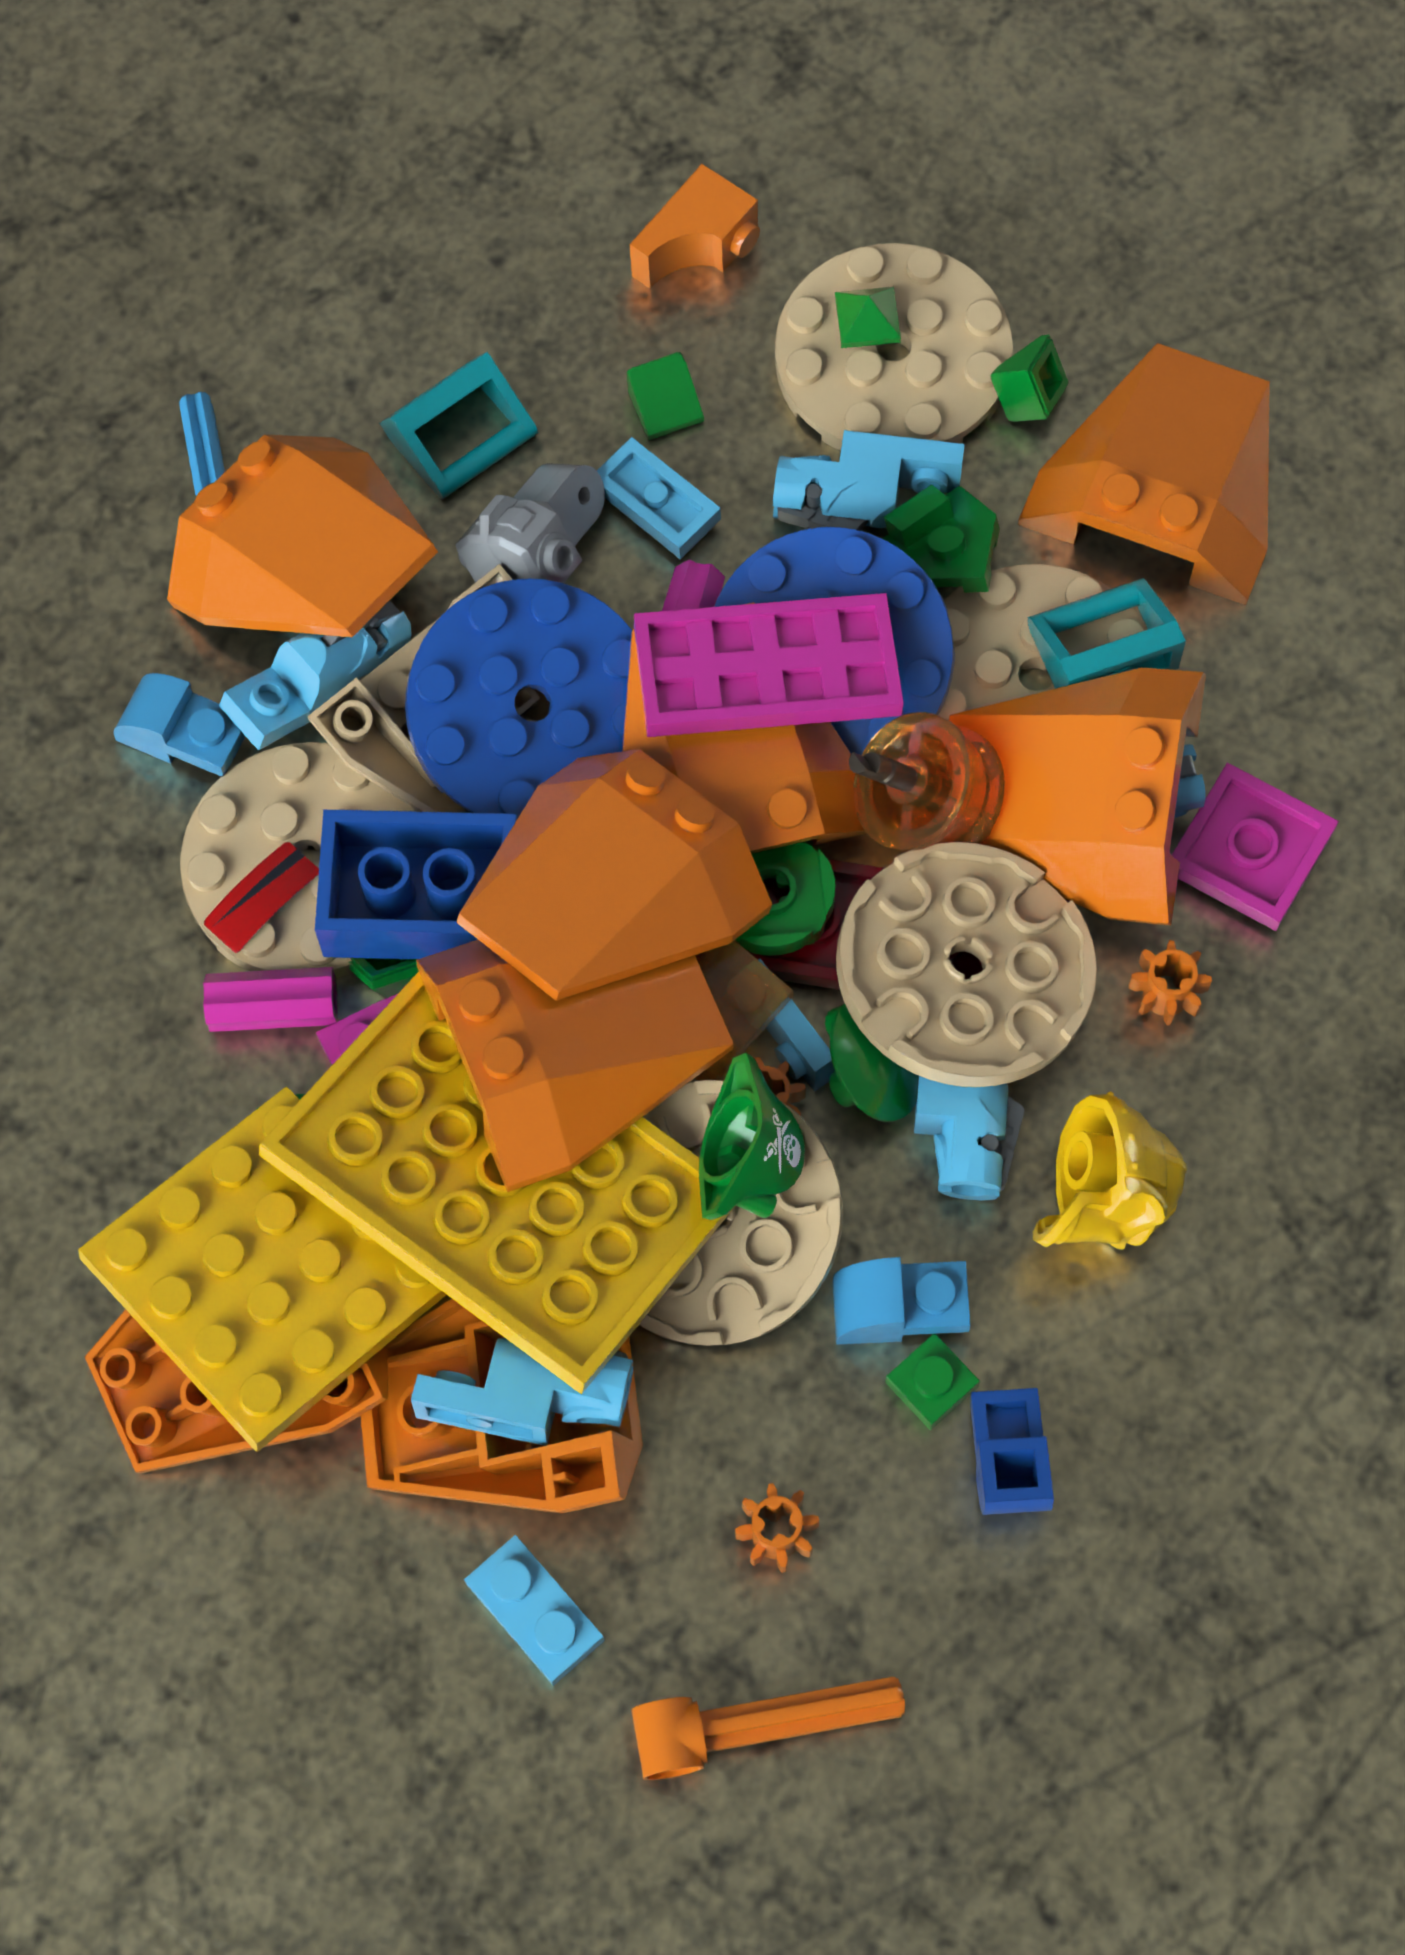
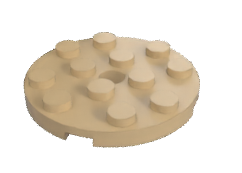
M890 243L864 246L847 251L824 262L807 275L792 292L780 315L776 330V373L783 397L796 418L800 415L808 425L821 434V441L841 451L844 430L963 443V437L978 427L985 419L988 421L1000 404L991 380V373L1012 356V333L1009 320L997 295L976 272L957 259L931 248L911 244ZM894 287L901 334V343L898 344L908 349L909 354L907 357L899 361L884 359L877 352L884 344L841 348L835 292Z
M1022 564L992 570L989 592L964 593L963 587H959L944 599L952 627L955 647L954 670L943 707L934 723L925 733L942 758L944 756L949 715L1055 689L1052 683L1045 690L1033 691L1024 687L1019 680L1023 668L1025 670L1036 668L1047 671L1030 633L1027 618L1111 589L1110 587L1089 575L1072 569L1044 564ZM1133 608L1057 633L1056 635L1072 656L1148 629L1138 613Z
M306 742L282 745L245 759L227 771L224 776H221L209 788L192 813L187 825L180 857L181 879L187 903L196 922L217 947V950L227 959L247 971L333 967L336 979L353 974L349 969L350 964L348 962L352 961L351 958L323 957L315 932L319 875L281 907L239 953H234L204 925V920L245 876L285 842H290L299 851L308 849L309 846H314V849L320 852L323 809L419 812L347 767L328 743Z
M949 842L922 846L895 857L893 864L880 871L870 881L868 879L865 881L851 901L845 915L837 943L836 968L839 987L846 1007L860 1031L883 1055L904 1069L928 1080L960 1087H988L1011 1083L1025 1078L1044 1068L1066 1049L1082 1025L1093 1000L1097 974L1096 954L1088 926L1073 900L1067 903L1058 891L1043 879L1045 872L1040 868L1002 849L975 843ZM963 951L972 953L981 962L983 971L972 975L970 979H965V975L957 971L951 964V961L948 960L950 955Z
M703 1080L688 1083L644 1115L643 1118L700 1158L706 1127L724 1081ZM785 1103L783 1104L791 1111L798 1122L804 1139L805 1161L798 1180L787 1191L776 1194V1207L767 1218H762L735 1206L727 1216V1223L713 1233L639 1325L658 1336L691 1345H729L748 1341L769 1333L792 1319L810 1302L826 1280L833 1266L842 1234L843 1200L840 1182L834 1163L817 1133L805 1119Z

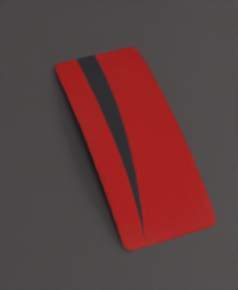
M285 842L258 864L223 898L204 920V925L234 953H239L281 907L319 875V868L290 842Z

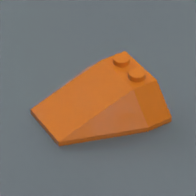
M1157 343L1039 470L1019 517L1018 525L1075 545L1083 524L1193 562L1194 566L1189 586L1246 605L1268 550L1270 381Z
M264 434L257 442L244 448L239 454L238 460L214 483L204 487L197 494L195 501L179 516L167 600L173 608L204 625L353 637L438 551L368 452L334 437Z
M634 629L632 630L622 751L642 750L737 821L751 854L809 840L813 841V845H819L876 830L863 777L850 769L849 758L851 753L831 722L647 737Z
M1141 667L949 715L940 779L945 782L946 793L943 799L936 803L932 838L941 843L963 842L987 845L1015 854L1044 871L1043 879L1057 890L1065 900H1073L1076 905L1107 919L1171 926L1180 862L1169 853L1185 737H1198L1206 674L1197 671Z
M640 749L577 758L541 783L534 791L461 909L457 923L557 1001L728 945L769 914L772 902L739 823Z
M479 940L416 960L417 968L439 1021L446 1019L482 1108L484 1136L507 1192L571 1171L733 1050L734 1043L695 955L557 1001Z
M452 1298L414 1321L386 1345L388 1355V1399L361 1415L368 1488L562 1514L625 1500L643 1447L634 1370L620 1427L594 1423H566L561 1421L562 1414L555 1413L548 1445L543 1446L416 1418L411 1397L417 1374L436 1377L437 1371L441 1370L458 1372L473 1378L476 1381V1387L484 1388L496 1341L499 1338H504ZM628 1337L618 1351L626 1353L628 1359L632 1360L630 1339Z

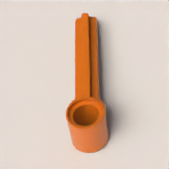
M891 1676L699 1711L697 1701L693 1702L691 1697H675L638 1705L632 1708L631 1711L643 1779L658 1780L682 1776L704 1769V1764L708 1763V1752L900 1718L905 1714V1698L899 1679Z

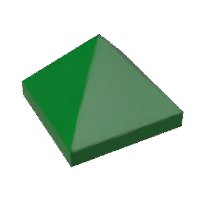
M894 287L835 292L841 348L901 343Z
M351 958L352 961H348L350 964L349 969L373 991L386 998L398 994L419 972L416 963L417 959Z

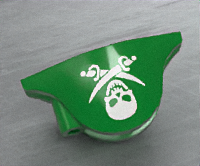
M747 1052L732 1059L703 1137L699 1158V1183L702 1218L709 1220L726 1215L735 1205L762 1218L769 1217L776 1207V1194L787 1191L792 1187L801 1175L804 1166L805 1145L799 1124L791 1111L773 1094L756 1060Z

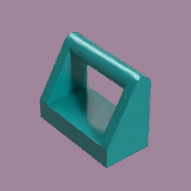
M488 351L475 357L379 423L393 445L442 500L539 433L534 421ZM480 387L511 423L440 471L414 431Z
M1144 578L1027 618L1030 633L1055 689L1141 667L1169 670L1179 669L1186 643L1177 620ZM1136 606L1148 629L1072 656L1056 635L1057 633Z

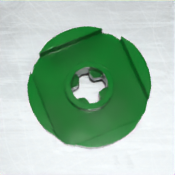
M805 842L753 853L752 857L762 880L776 879L778 888H788L789 894L788 896L781 897L779 903L772 904L769 914L729 945L740 951L748 950L755 954L771 956L791 953L803 948L805 945L818 941L825 931V925L833 912L835 902V878L828 858L819 848L817 852L811 845Z

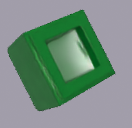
M1041 335L1001 363L991 373V380L1005 415L1009 421L1013 422L1047 419L1069 384L1050 335Z
M681 352L632 367L627 371L628 393L648 440L704 422V415L692 378Z

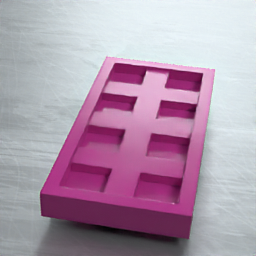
M886 593L634 613V633L647 737L902 716L904 702Z

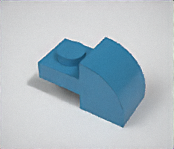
M150 673L142 677L114 729L115 740L170 764L174 757L218 776H224L228 771L246 736L219 707V703L193 693L190 682L158 673Z
M901 1257L882 1258L849 1265L838 1270L833 1275L836 1345L902 1342L903 1335L969 1332L970 1330L966 1261L901 1264Z

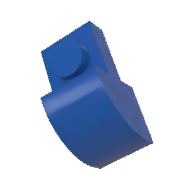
M1038 1388L971 1392L970 1408L977 1464L976 1484L982 1515L1051 1511L1054 1495L1047 1437L1043 1436Z

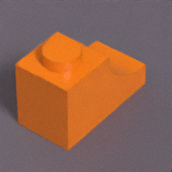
M701 164L629 244L632 277L648 288H651L666 275L686 267L713 266L724 272L737 256L740 258L745 257L753 249L759 238L758 199L704 164Z

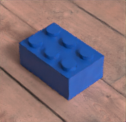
M323 809L315 932L323 957L420 959L478 940L457 923L458 915L515 824L517 814Z

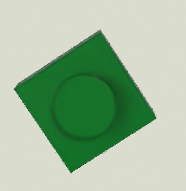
M932 1334L886 1376L885 1383L931 1431L962 1403L971 1392H974L979 1387L980 1380L936 1334Z

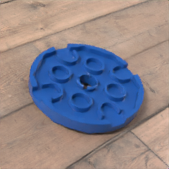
M841 527L805 529L787 534L763 546L736 569L723 587L714 607L743 605L752 602L757 604L880 593L887 594L904 702L902 716L831 722L851 754L855 752L864 756L868 752H875L892 760L900 757L913 747L934 723L948 695L953 677L955 647L948 610L936 585L928 574L901 549L882 538L855 529Z
M515 579L483 587L456 602L441 615L423 639L413 660L406 687L405 712L410 741L416 757L432 783L441 793L444 792L455 803L470 813L517 814L518 819L536 788L577 758L622 752L632 629L614 610L593 595L564 583L544 579ZM527 687L542 692L547 701L550 702L548 715L536 722L523 719L515 708V697L518 692Z

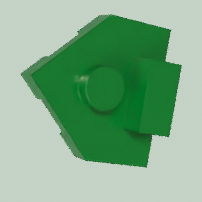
M931 484L884 516L888 535L882 539L895 545L910 556L928 574L936 587H963L964 593L989 592L992 576L990 566L993 549L997 547L1000 532L997 515L962 486H958L944 495Z

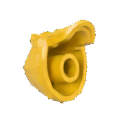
M1113 1092L1087 1096L1074 1106L1060 1135L1056 1158V1196L1060 1215H1048L1037 1221L1033 1231V1241L1045 1247L1053 1243L1059 1245L1061 1243L1078 1242L1109 1243L1113 1247L1122 1250L1125 1248L1126 1243L1134 1246L1142 1245L1147 1241L1151 1233L1164 1224L1176 1211L1187 1171V1164L1183 1161L1181 1153L1165 1134L1152 1128L1141 1113L1127 1106L1125 1101L1114 1096Z

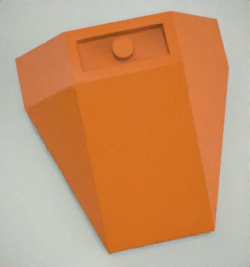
M126 1309L86 1354L87 1364L136 1473H146L253 1450L249 1443ZM384 1346L265 1447L332 1433L387 1400V1346Z

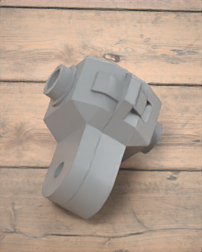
M547 463L540 466L514 497L496 495L455 545L461 564L470 572L475 583L498 564L505 569L513 580L544 579L565 583L582 562L575 545L597 520L602 511L605 491L601 476L593 467L588 465Z

